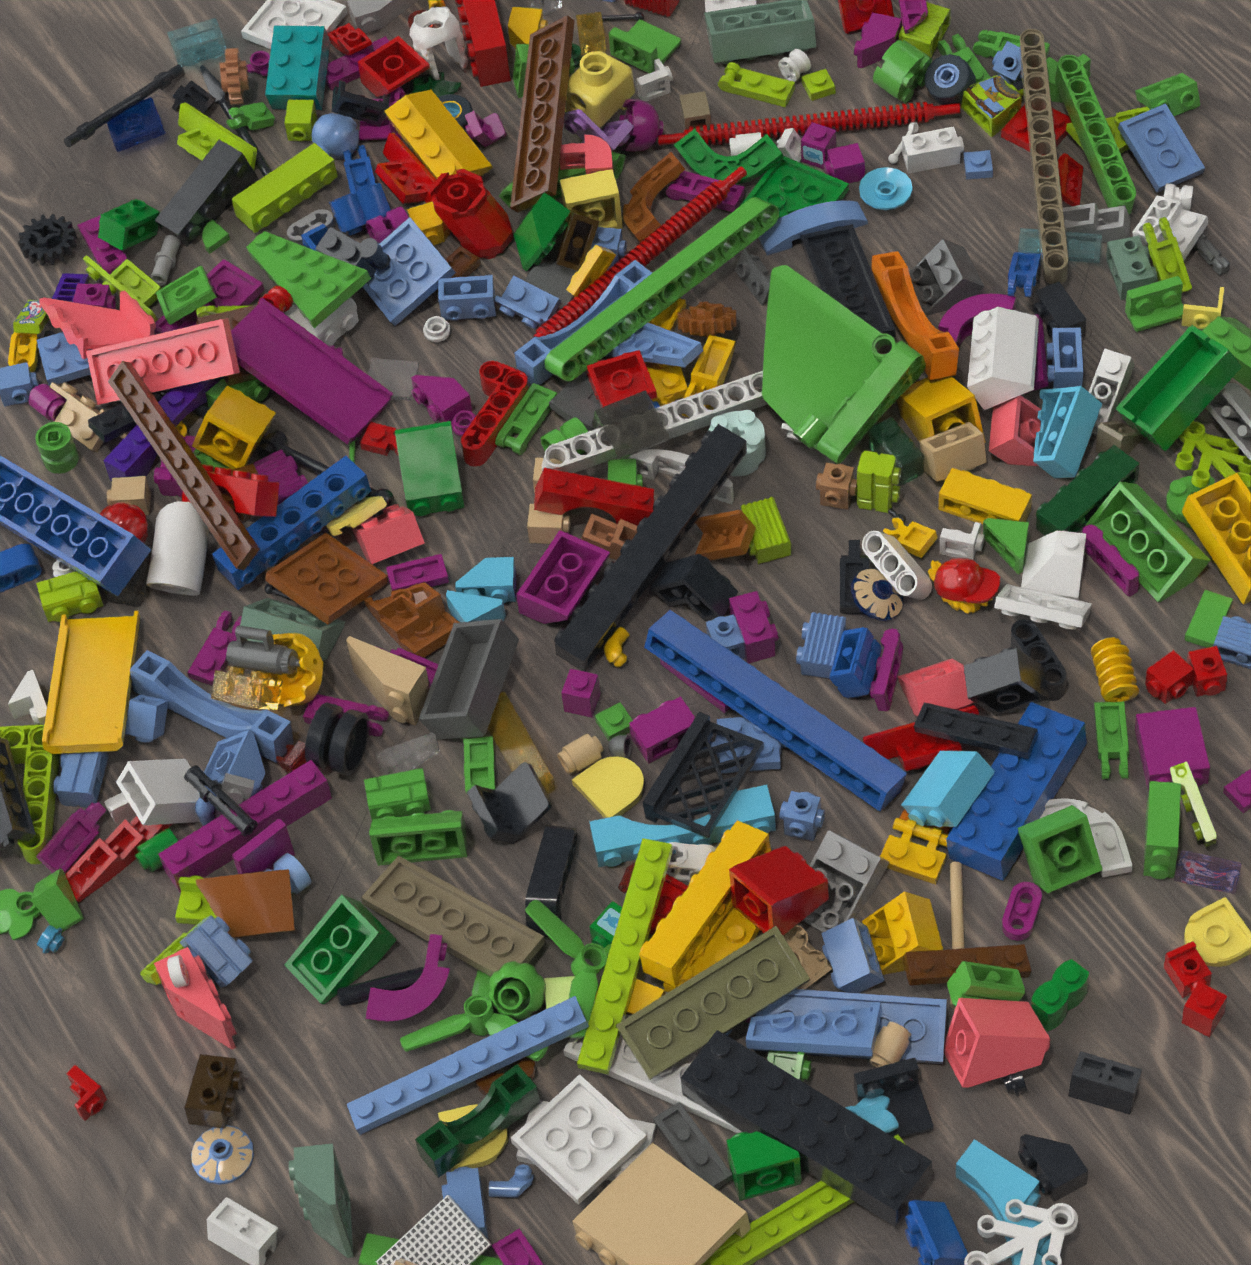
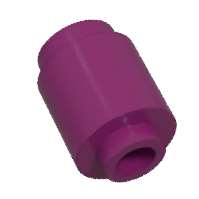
M40 384L30 391L28 402L32 408L46 419L55 421L66 403V399L50 388L49 385Z

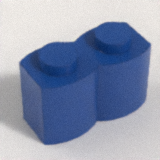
M375 183L329 202L340 232L347 231L348 235L362 231V225L366 224V221L379 215L386 217V212L391 210L381 183Z

